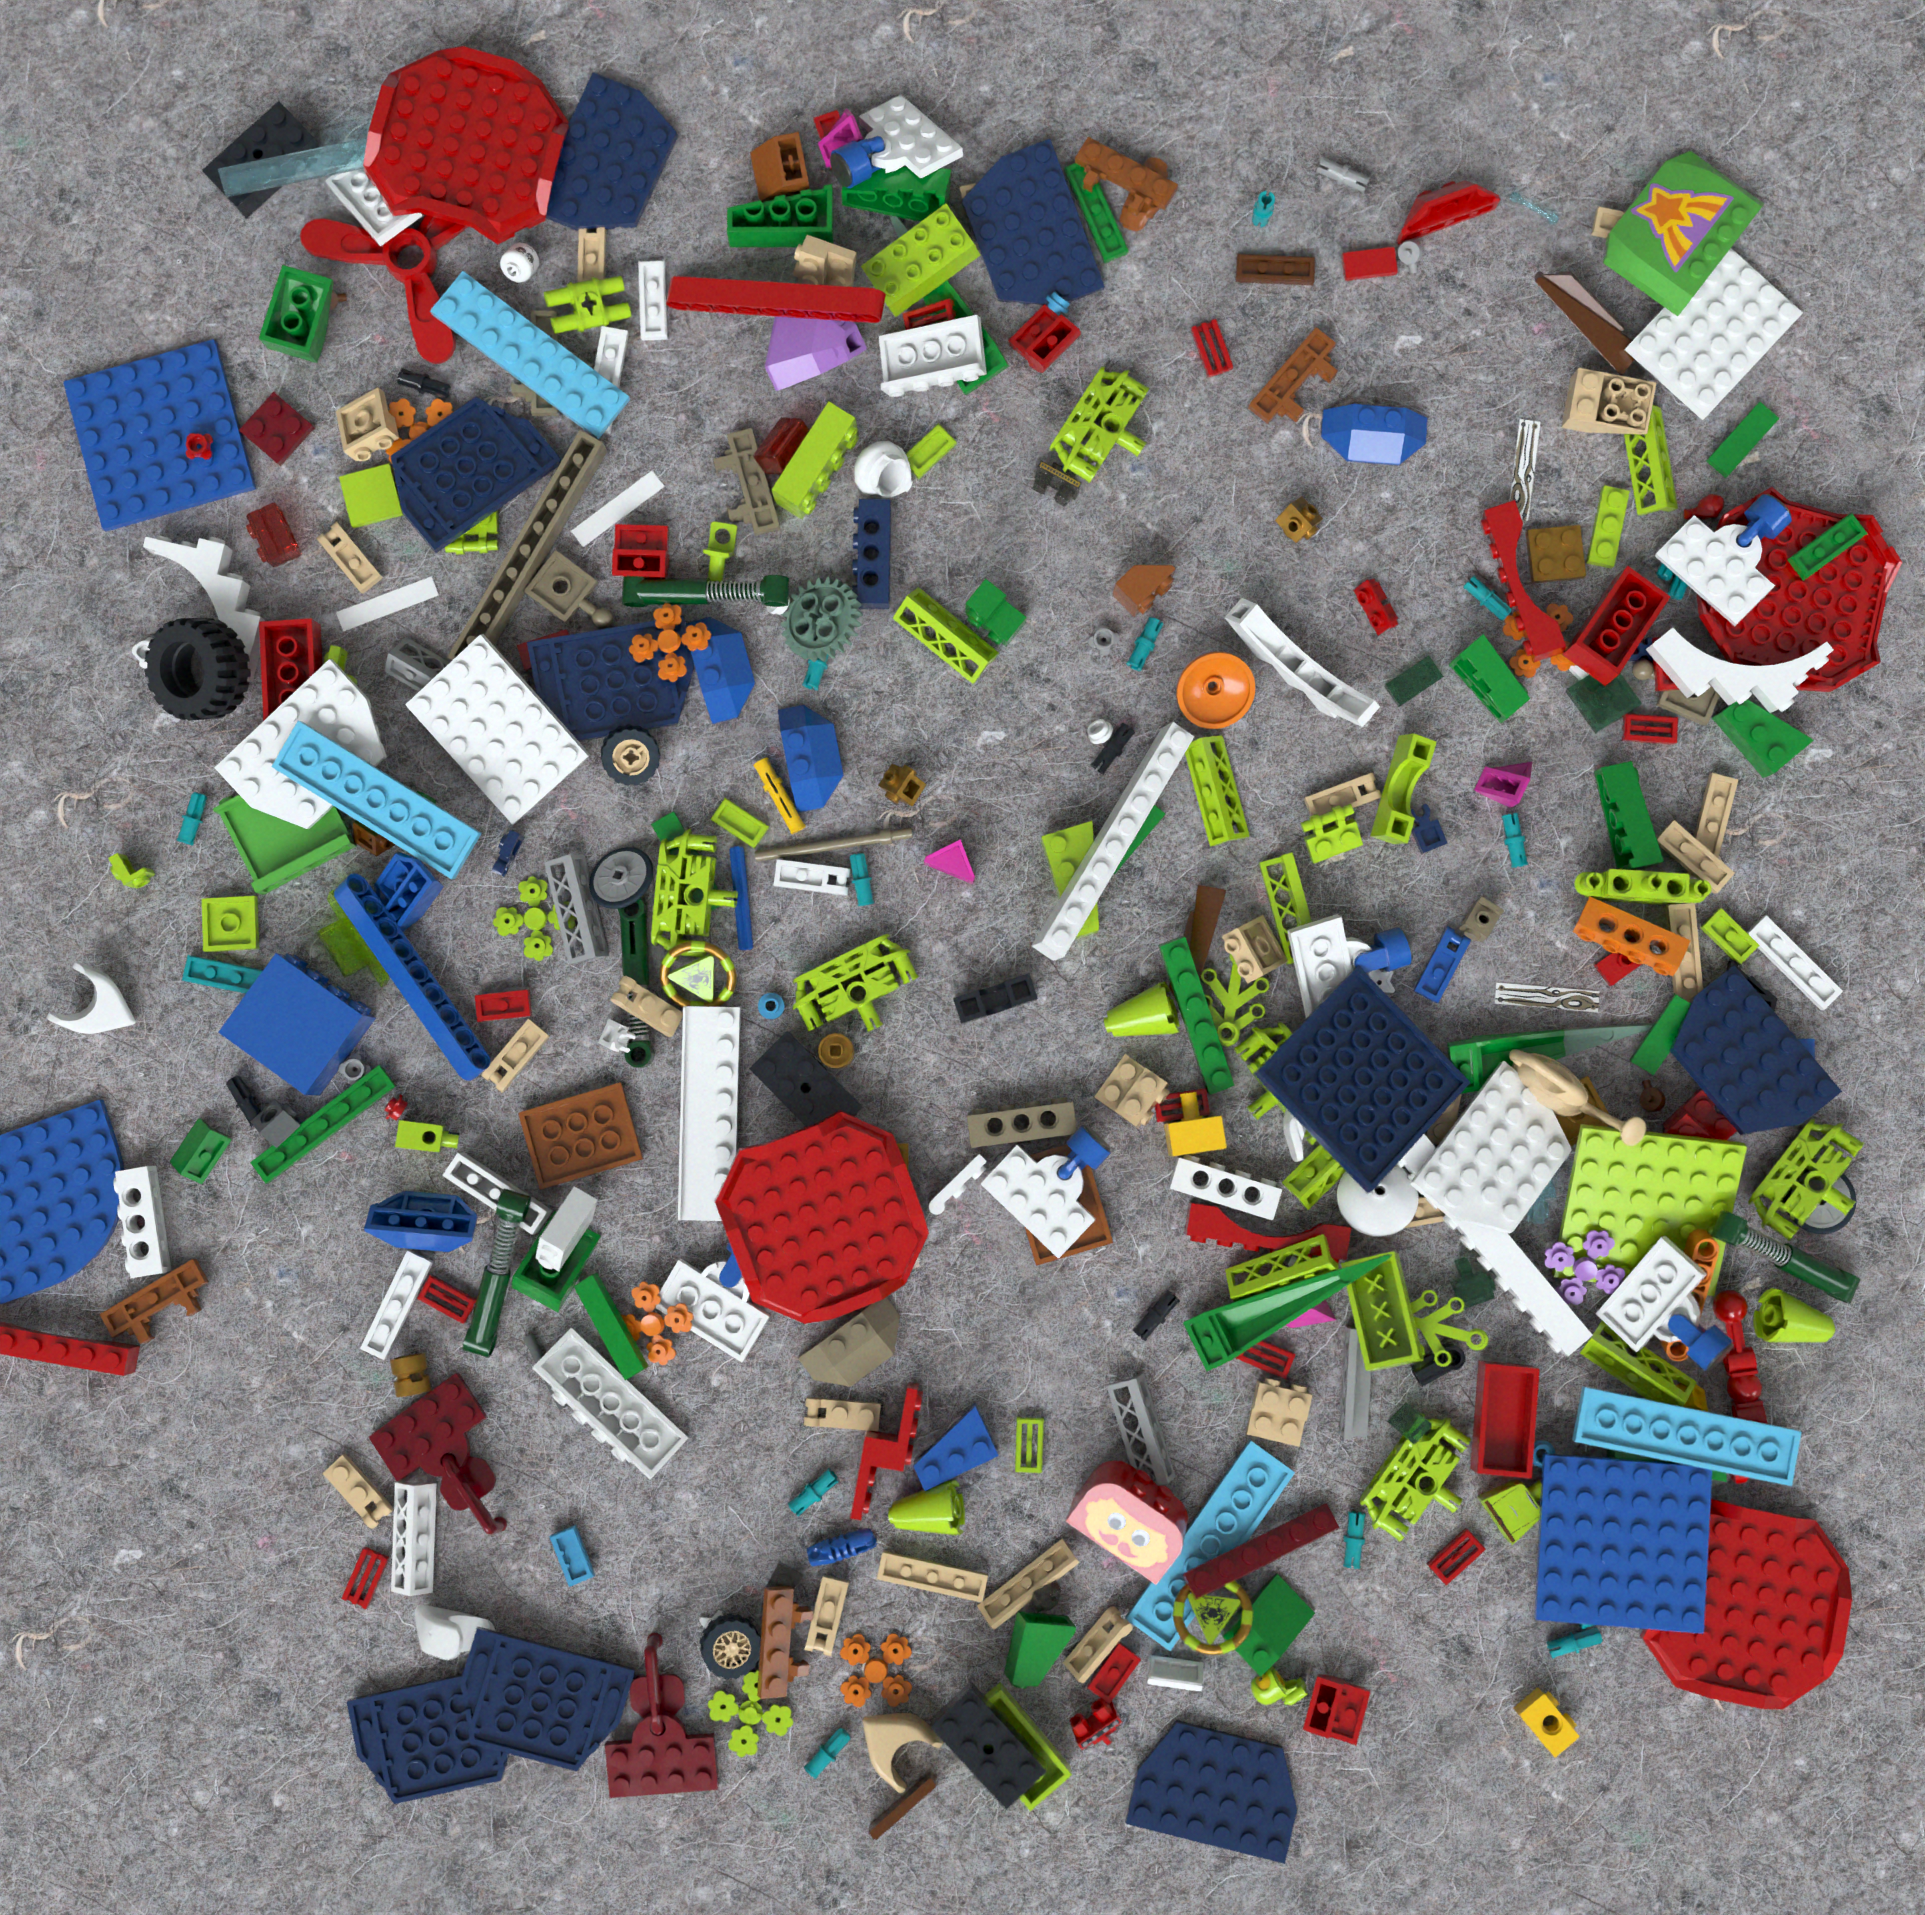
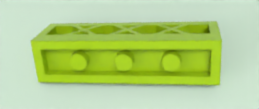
M1652 405L1648 432L1645 437L1642 436L1643 434H1633L1635 435L1634 438L1632 434H1624L1637 515L1639 516L1659 510L1670 512L1678 509L1661 407ZM1640 439L1646 442L1647 447L1642 457L1635 454V446ZM1644 464L1650 467L1651 475L1646 483L1641 481L1639 477V472ZM1650 490L1655 494L1656 504L1644 507L1643 498L1647 491Z
M919 587L906 596L893 616L896 622L972 684L978 680L985 668L999 654L998 651ZM907 608L915 613L916 622H910L903 616ZM924 626H931L935 630L937 638L931 639L928 637ZM944 643L953 644L957 655H950L946 651ZM966 659H971L979 666L975 673L966 668Z
M1223 736L1203 737L1192 741L1185 752L1210 847L1250 837ZM1210 743H1215L1217 756L1212 752ZM1218 770L1223 772L1224 781L1219 778ZM1225 795L1230 798L1231 806L1226 804ZM1233 820L1237 824L1239 833H1234Z
M1293 852L1278 858L1259 862L1282 950L1288 960L1286 965L1294 963V959L1291 958L1288 948L1290 941L1288 940L1287 942L1285 934L1288 935V931L1283 928L1281 922L1285 914L1287 913L1296 918V927L1312 922ZM1281 864L1283 875L1279 882L1269 877L1267 866ZM1284 878H1285L1286 886H1284V885L1281 884V883L1283 882ZM1271 883L1276 885L1274 891L1272 890ZM1279 888L1289 893L1290 901L1286 908L1275 901L1274 896ZM1291 904L1294 912L1288 910ZM1278 908L1283 911L1281 916L1279 915Z
M1320 1144L1282 1184L1309 1210L1343 1176L1345 1169Z
M1323 1234L1227 1268L1225 1272L1230 1298L1238 1301L1338 1270L1339 1267L1338 1263L1330 1256L1327 1238ZM1321 1246V1256L1313 1259L1307 1257L1312 1247ZM1293 1254L1298 1256L1293 1266L1285 1267L1282 1265L1287 1256ZM1267 1263L1274 1265L1269 1274L1265 1276L1258 1274L1262 1265ZM1242 1272L1249 1274L1244 1283L1236 1285L1234 1275Z
M1602 1320L1594 1331L1593 1336L1590 1337L1582 1348L1580 1354L1646 1399L1683 1407L1697 1382L1644 1346L1636 1352L1637 1357H1632L1625 1349L1632 1348ZM1602 1330L1611 1335L1614 1341H1608L1600 1335ZM1649 1364L1657 1366L1661 1373L1651 1370ZM1673 1380H1678L1687 1386L1685 1391L1675 1386Z

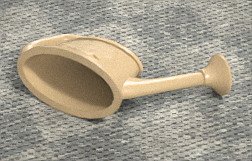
M1517 1049L1510 1051L1509 1057L1513 1061L1512 1068L1518 1072L1525 1088H1529V1091L1537 1098L1539 1103L1549 1109L1552 1108L1554 1114L1575 1116L1583 1112L1619 1129L1621 1140L1628 1146H1634L1642 1140L1646 1130L1643 1119L1632 1117L1627 1121H1622L1588 1103V1094L1585 1087L1564 1065L1545 1055L1526 1053Z

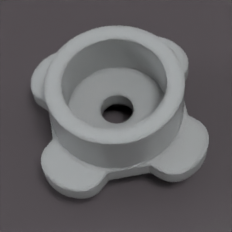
M1103 624L1099 625L1094 636L1088 639V645L1097 648L1102 656L1109 655L1112 646L1119 642L1118 634L1113 633ZM1105 638L1106 642L1103 643L1101 639Z
M352 1054L349 1060L339 1065V1072L344 1074L350 1085H353L371 1071V1067L365 1065L360 1054ZM353 1067H357L356 1072H353Z

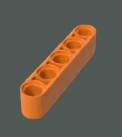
M1696 1229L1689 1234L1684 1253L1707 1273L1692 1291L1694 1292L1692 1296L1697 1301L1701 1318L1718 1258L1719 1246L1708 1231ZM1708 1242L1706 1247L1698 1249L1701 1243ZM1660 1340L1662 1348L1671 1360L1682 1361L1689 1357L1686 1354L1689 1348L1682 1341L1678 1340L1670 1343ZM1680 1342L1678 1346L1670 1348L1673 1343Z

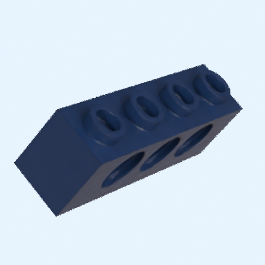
M859 499V507H854L853 513L854 523H858V533H853V549H858V559H853V575H857V585H852V591L857 594L856 600L861 603L858 609H890L891 501L890 499ZM869 524L878 525L879 529L876 533L870 534L865 531L866 526ZM874 549L879 554L875 559L870 560L864 556L866 551ZM869 575H875L878 578V582L875 585L869 586L864 583V579Z

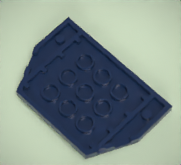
M593 72L568 124L569 128L553 181L546 219L579 231V229L603 227L605 230L615 229L616 227L636 228L678 135L675 129L640 90Z
M1051 139L1002 156L962 199V205L999 302L1047 305L1049 301L1046 297L1047 295L1051 296L1054 291L1064 300L1072 302L1104 290L1103 280Z
M474 397L391 455L402 513L435 554L556 469L562 461L530 421L522 417L519 419L510 415L504 409L497 406H490L486 401Z
M680 616L682 622L679 625H675L673 630L680 637L686 633L687 628L684 616ZM656 620L527 642L536 694L579 742L607 737L611 730L614 731L621 725L642 726L644 730L678 725L694 671L692 654L687 645H684L681 641L679 648L672 652L678 657L682 656L685 659L684 665L687 668V673L683 677H678L677 681L671 682L669 679L662 680L658 676V671L660 670L658 663L661 660H665L668 653L658 648L657 651L653 652L654 657L652 659L636 662L633 654L629 652V647L633 645L632 639L636 635L644 636L645 634H651L653 639L657 641L659 634L664 630L655 626Z
M1735 965L1691 998V1005L1679 1026L1677 1037L1674 1039L1669 1050L1740 1135L1800 1125L1842 1092Z
M477 1626L460 1681L470 1744L577 1771L586 1762V1759L596 1751L611 1731H614L619 1725L635 1668Z
M463 1674L355 1697L346 1701L357 1756L362 1763H366L375 1775L374 1779L380 1786L385 1788L386 1794L394 1804L498 1782L503 1779L509 1754L470 1744L463 1693L460 1685Z
M1176 1720L1168 1729L1167 1734L1155 1745L1153 1751L1137 1767L1125 1824L1285 1864L1297 1806L1283 1748L1279 1745Z

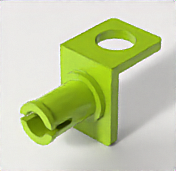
M716 521L711 523L709 544L707 548L703 549V553L710 556L707 578H710L711 581L721 582L724 580L725 560L733 556L737 535V525ZM721 528L727 529L730 533V540L726 544H721L716 540V532Z

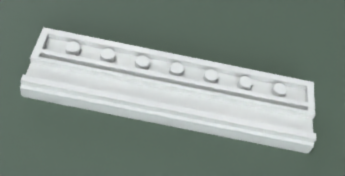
M683 1006L678 1220L721 1221L714 1200L728 1175L730 1166L737 1153L741 1007Z

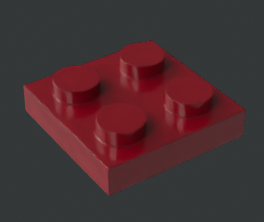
M273 391L239 431L281 466L315 427Z

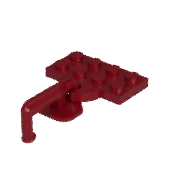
M459 1373L452 1375L369 1436L370 1441L397 1482L402 1481L421 1467L427 1474L442 1477L440 1492L448 1505L456 1511L470 1508L486 1534H496L506 1529V1520L503 1517H495L493 1519L481 1501V1498L495 1487L496 1477L485 1459L469 1456L470 1442L466 1433L488 1418V1416Z
M654 1632L648 1636L644 1649L646 1675L635 1678L629 1690L631 1708L643 1718L637 1723L632 1739L606 1741L605 1743L609 1798L718 1790L719 1787L715 1734L687 1735L685 1725L675 1716L685 1703L684 1683L675 1674H659L657 1649L663 1643V1638L659 1633Z

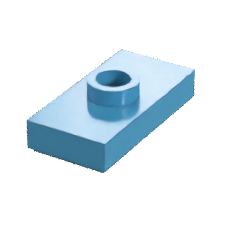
M576 1524L549 1536L569 1587L596 1575Z

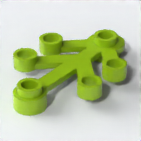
M1230 953L1229 959L1232 962L1228 993L1217 979L1215 970L1211 968L1203 970L1200 978L1204 984L1209 985L1225 1008L1224 1017L1222 1018L1212 1006V998L1204 994L1205 998L1209 1000L1208 1007L1222 1046L1235 1044L1240 1037V1030L1253 1020L1261 1019L1265 1015L1264 1006L1256 1003L1249 1007L1248 1013L1234 1021L1236 1009L1256 995L1265 993L1270 986L1266 978L1259 977L1254 980L1252 986L1239 994L1241 976L1237 971L1238 966ZM1209 971L1213 974L1212 981L1204 979L1205 972ZM1259 980L1265 982L1266 987L1264 990L1257 989L1256 984ZM1256 1006L1261 1009V1015L1258 1017L1252 1014V1009ZM1224 1028H1228L1231 1031L1229 1038L1222 1036L1221 1032Z
M1432 1290L1424 1291L1420 1298L1410 1303L1413 1314L1426 1306H1435L1438 1302V1295ZM1428 1293H1432L1435 1297L1432 1303L1425 1301V1296ZM1458 1297L1451 1298L1447 1305L1423 1319L1414 1317L1416 1328L1421 1330L1435 1354L1434 1360L1436 1364L1442 1367H1446L1451 1363L1452 1356L1443 1348L1436 1334L1464 1341L1471 1349L1477 1351L1486 1348L1489 1342L1487 1333L1482 1329L1474 1328L1470 1331H1465L1438 1323L1454 1313L1459 1314L1464 1311L1465 1303ZM1455 1300L1461 1302V1308L1458 1311H1454L1451 1307L1452 1302ZM1474 1334H1479L1482 1338L1481 1343L1478 1345L1472 1342ZM1420 1344L1421 1350H1422V1354H1423V1356H1424V1355H1425V1348H1424V1346H1423L1422 1344ZM1441 1353H1445L1448 1356V1361L1444 1364L1438 1360V1356Z

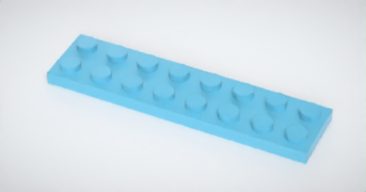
M464 271L459 274L430 310L434 317L598 440L630 401V397Z
M297 721L271 766L450 879L456 878L482 834L303 721Z
M1582 1386L1572 1440L1583 1444L1792 1486L1802 1432Z
M1249 1439L1186 1529L1182 1550L1178 1558L1157 1585L1151 1581L1149 1582L1125 1618L1171 1651L1180 1638L1173 1621V1606L1177 1594L1186 1584L1182 1576L1183 1573L1246 1543L1295 1472ZM1188 1597L1185 1601L1183 1617L1186 1628L1195 1617Z

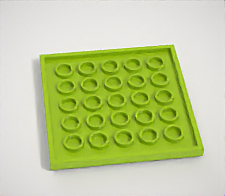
M1581 1124L1558 1241L1563 1242L1565 1246L1573 1248L1574 1252L1572 1255L1576 1261L1582 1257H1589L1587 1250L1582 1246L1583 1241L1587 1240L1586 1234L1589 1231L1596 1230L1598 1233L1601 1230L1607 1231L1608 1236L1614 1239L1615 1245L1609 1250V1254L1606 1257L1599 1256L1593 1260L1597 1264V1269L1604 1268L1607 1264H1612L1614 1268H1623L1625 1271L1623 1280L1628 1277L1663 1236H1666L1684 1252L1687 1238L1692 1231L1704 1229L1711 1234L1721 1210L1733 1213L1747 1149L1745 1143L1645 1131L1642 1140L1638 1144L1628 1146L1621 1140V1132L1617 1128ZM1716 1238L1714 1239L1718 1243L1719 1254L1707 1293L1710 1296H1715L1726 1245L1725 1242ZM1708 1242L1701 1243L1698 1249L1706 1247ZM1573 1265L1565 1267L1562 1271H1557L1555 1268L1552 1269L1554 1278L1571 1279L1576 1277L1573 1273ZM1594 1277L1593 1279L1589 1280L1588 1282H1596L1597 1280H1596V1278Z

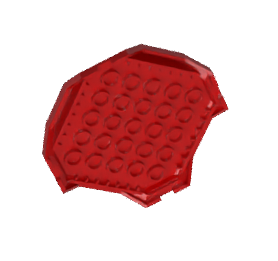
M465 46L438 50L389 73L382 83L368 130L363 169L373 186H376L382 195L384 203L393 216L421 213L472 227L498 245L514 237L516 232L526 227L530 229L546 221L552 185L564 140L567 136L569 122L541 79L518 62Z
M1770 487L1721 516L1715 532L1723 526L1732 524L1746 526L1749 522L1744 512L1762 494H1769L1780 500L1790 511L1792 522L1775 539H1769L1764 536L1760 540L1762 553L1760 561L1755 567L1775 585L1774 588L1736 626L1732 625L1697 594L1698 614L1726 661L1733 664L1746 666L1781 664L1803 657L1820 645L1828 642L1834 649L1827 655L1829 661L1817 670L1812 667L1806 672L1808 678L1795 688L1804 691L1831 692L1881 663L1877 639L1886 597L1903 562L1893 546L1889 547L1880 534L1883 530L1873 515L1853 514L1868 534L1803 581L1787 559L1848 514H1837L1790 501L1773 487Z
M842 1110L835 1112L816 1124L769 1142L739 1148L730 1166L728 1175L714 1200L752 1302L804 1324L832 1320L883 1300L904 1286L929 1235L922 1208L893 1134Z
M1711 1498L1704 1634L1643 1629L1640 1637L1654 1655L1672 1685L1676 1688L1707 1698L1759 1709H1784L1831 1677L1843 1656L1852 1606L1849 1568L1815 1519L1763 1511Z

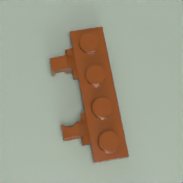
M1087 137L1075 157V163L1084 167V172L1087 173L1083 180L1084 189L1092 193L1094 184H1097L1100 179L1108 180L1122 187L1134 196L1133 203L1128 204V212L1136 217L1145 204L1148 206L1154 204L1166 210L1178 190L1177 183L1090 137Z
M1315 327L1251 401L1248 409L1267 424L1277 414L1280 417L1286 414L1294 422H1297L1304 414V409L1294 402L1296 398L1294 394L1309 376L1315 377L1318 374L1329 384L1337 376L1338 370L1329 364L1331 359L1328 357L1329 353L1335 348L1336 342Z
M191 1259L99 1315L112 1338L118 1337L127 1331L130 1336L135 1334L140 1344H146L155 1338L151 1336V1327L147 1324L152 1321L150 1317L173 1303L175 1306L179 1304L184 1306L187 1310L186 1316H193L200 1312L202 1309L195 1298L199 1296L196 1289L209 1281L197 1259Z
M791 1586L764 1587L757 1696L760 1699L786 1697L787 1682H793L794 1677L809 1675V1663L804 1659L801 1662L795 1663L793 1657L789 1655L791 1628H795V1622L802 1623L804 1620L812 1622L813 1610H810L808 1606L799 1607L798 1602H793L794 1589Z

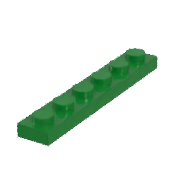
M1181 936L1159 944L1158 947L1207 1093L1212 1095L1235 1086L1186 937Z
M378 1065L301 1123V1126L279 1147L276 1148L272 1145L250 1162L265 1184H269L395 1089L397 1085L382 1065Z

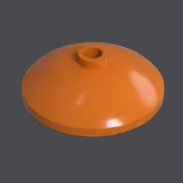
M1221 651L1209 652L1191 661L1182 671L1176 688L1177 702L1184 716L1193 724L1207 729L1224 728L1240 720L1249 710L1255 696V680L1247 664L1236 655ZM1210 682H1216L1213 688H1208Z

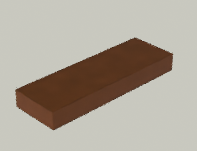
M1237 254L1235 282L1310 286L1314 284L1315 257Z
M930 1770L869 1825L868 1833L874 1840L881 1837L936 1788L937 1777Z

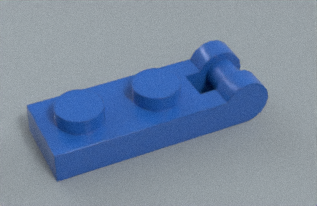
M1446 926L1436 948L1413 989L1415 993L1434 1003H1439L1471 941L1465 935L1461 936L1455 933V929ZM1449 942L1457 945L1455 952L1447 948Z

